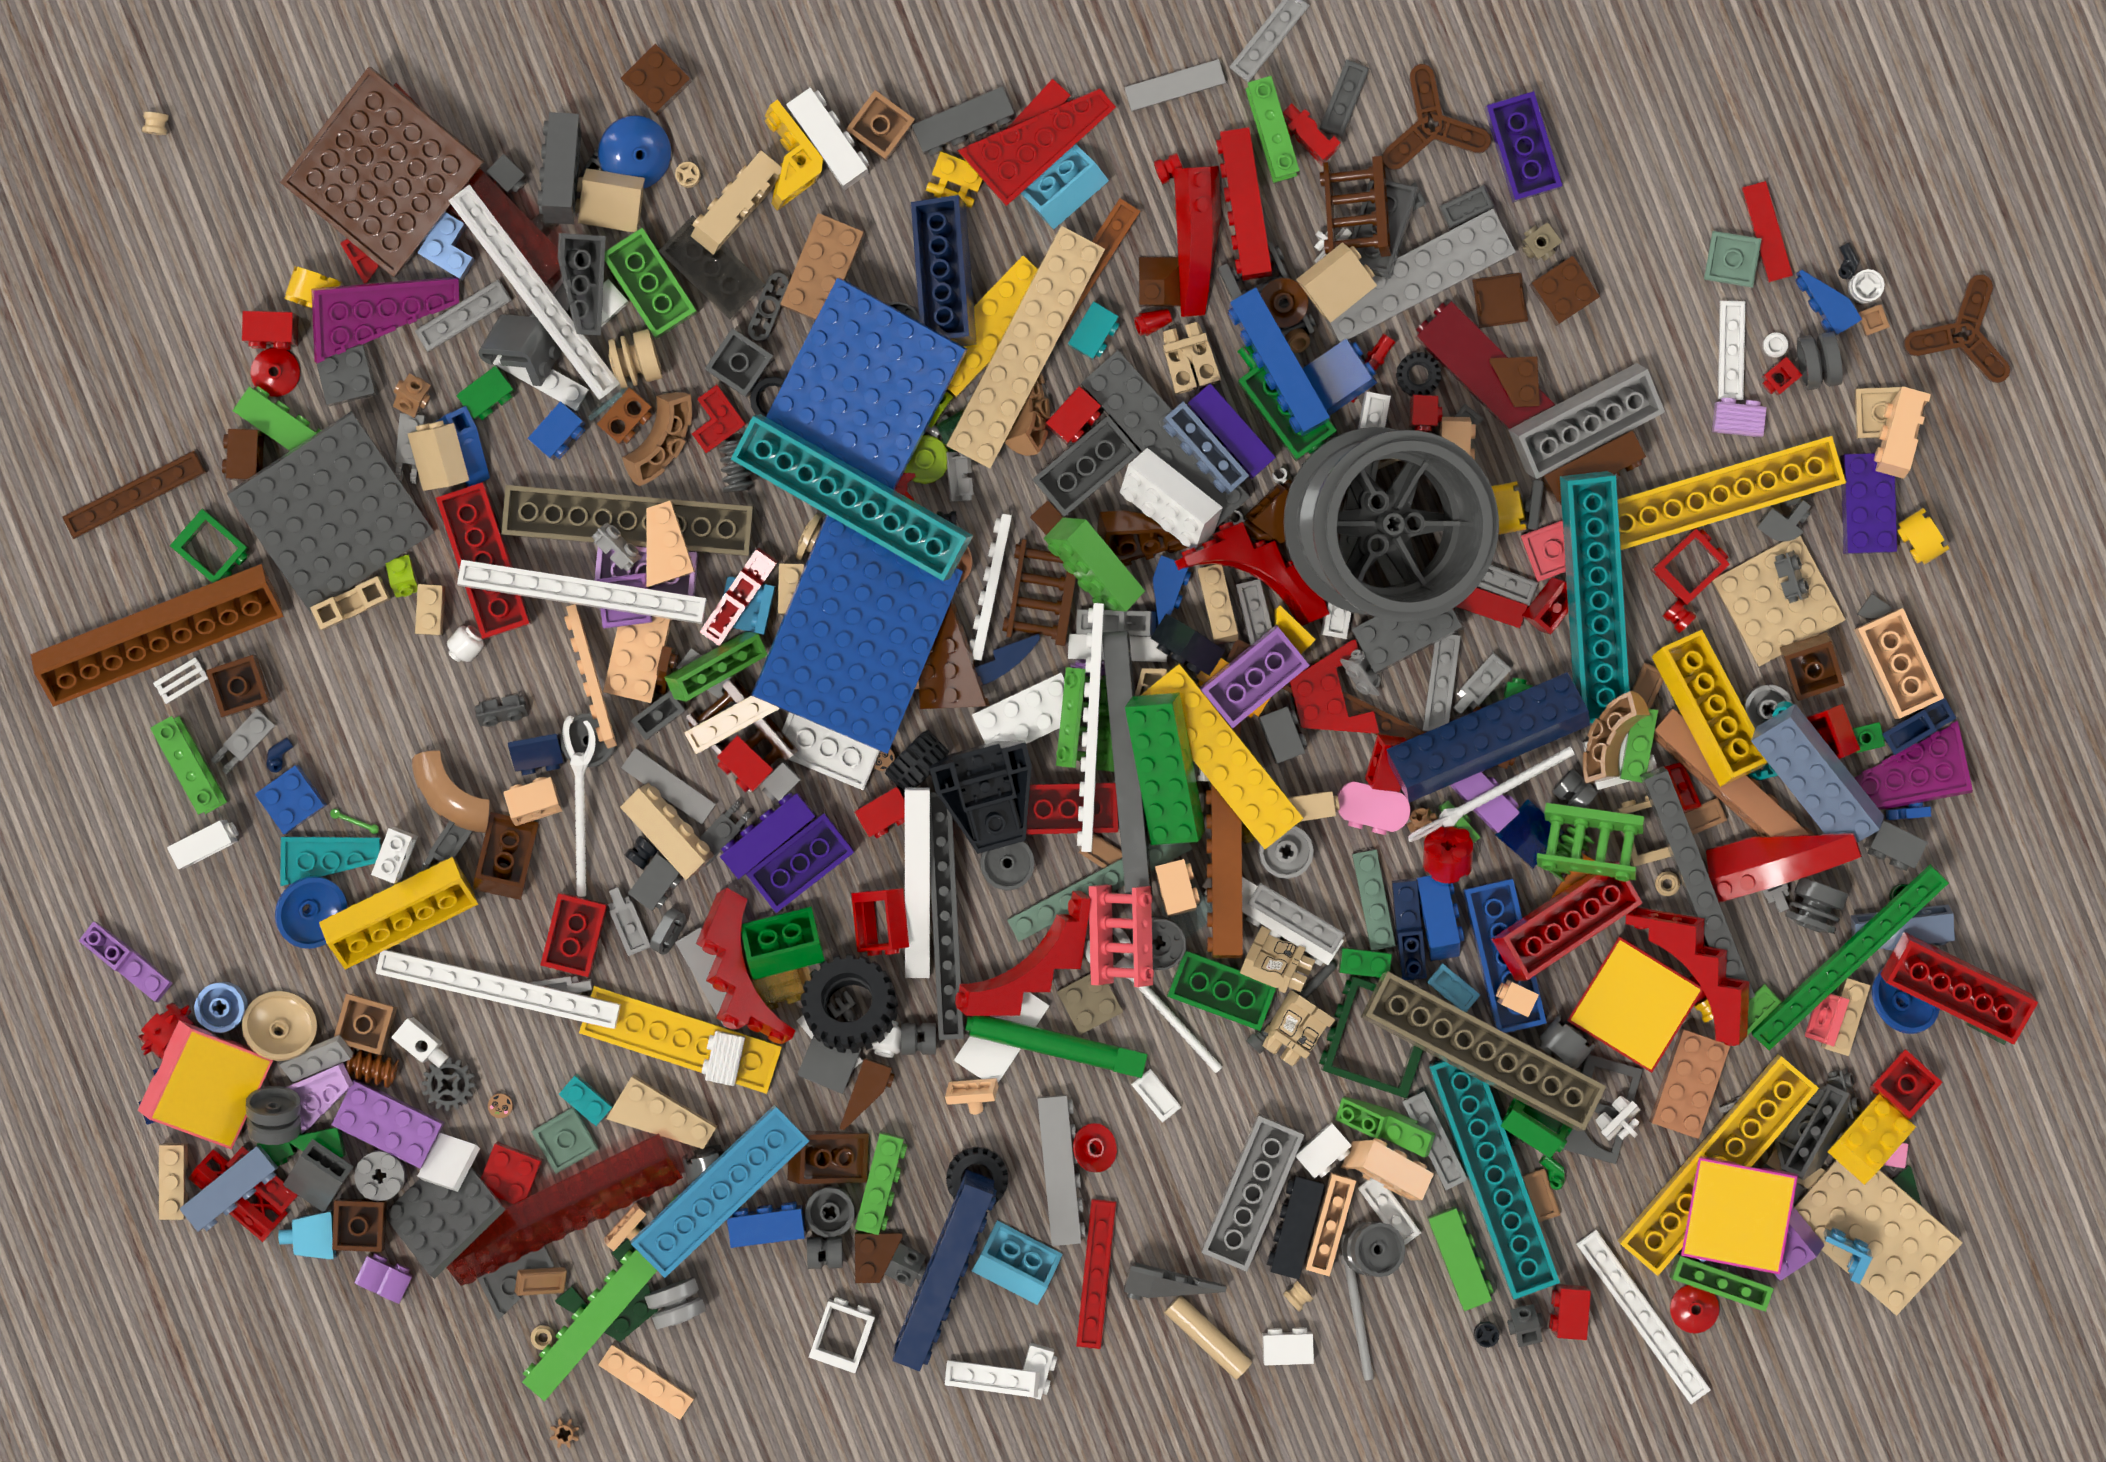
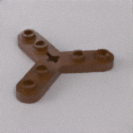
M1425 64L1415 66L1410 72L1409 81L1418 121L1383 152L1382 157L1385 167L1390 170L1401 169L1433 140L1476 154L1485 152L1491 142L1488 132L1482 128L1443 116L1433 70ZM1428 112L1431 114L1433 122H1438L1434 132H1431L1430 128H1425L1429 118Z
M1985 275L1972 277L1967 283L1955 322L1908 334L1903 341L1905 351L1911 356H1921L1960 348L1990 382L2001 383L2005 381L2010 374L2009 364L1979 331L1993 290L1990 278ZM1961 327H1965L1966 331L1970 330L1971 335L1967 336V341H1964L1963 337L1952 338V335L1961 332Z

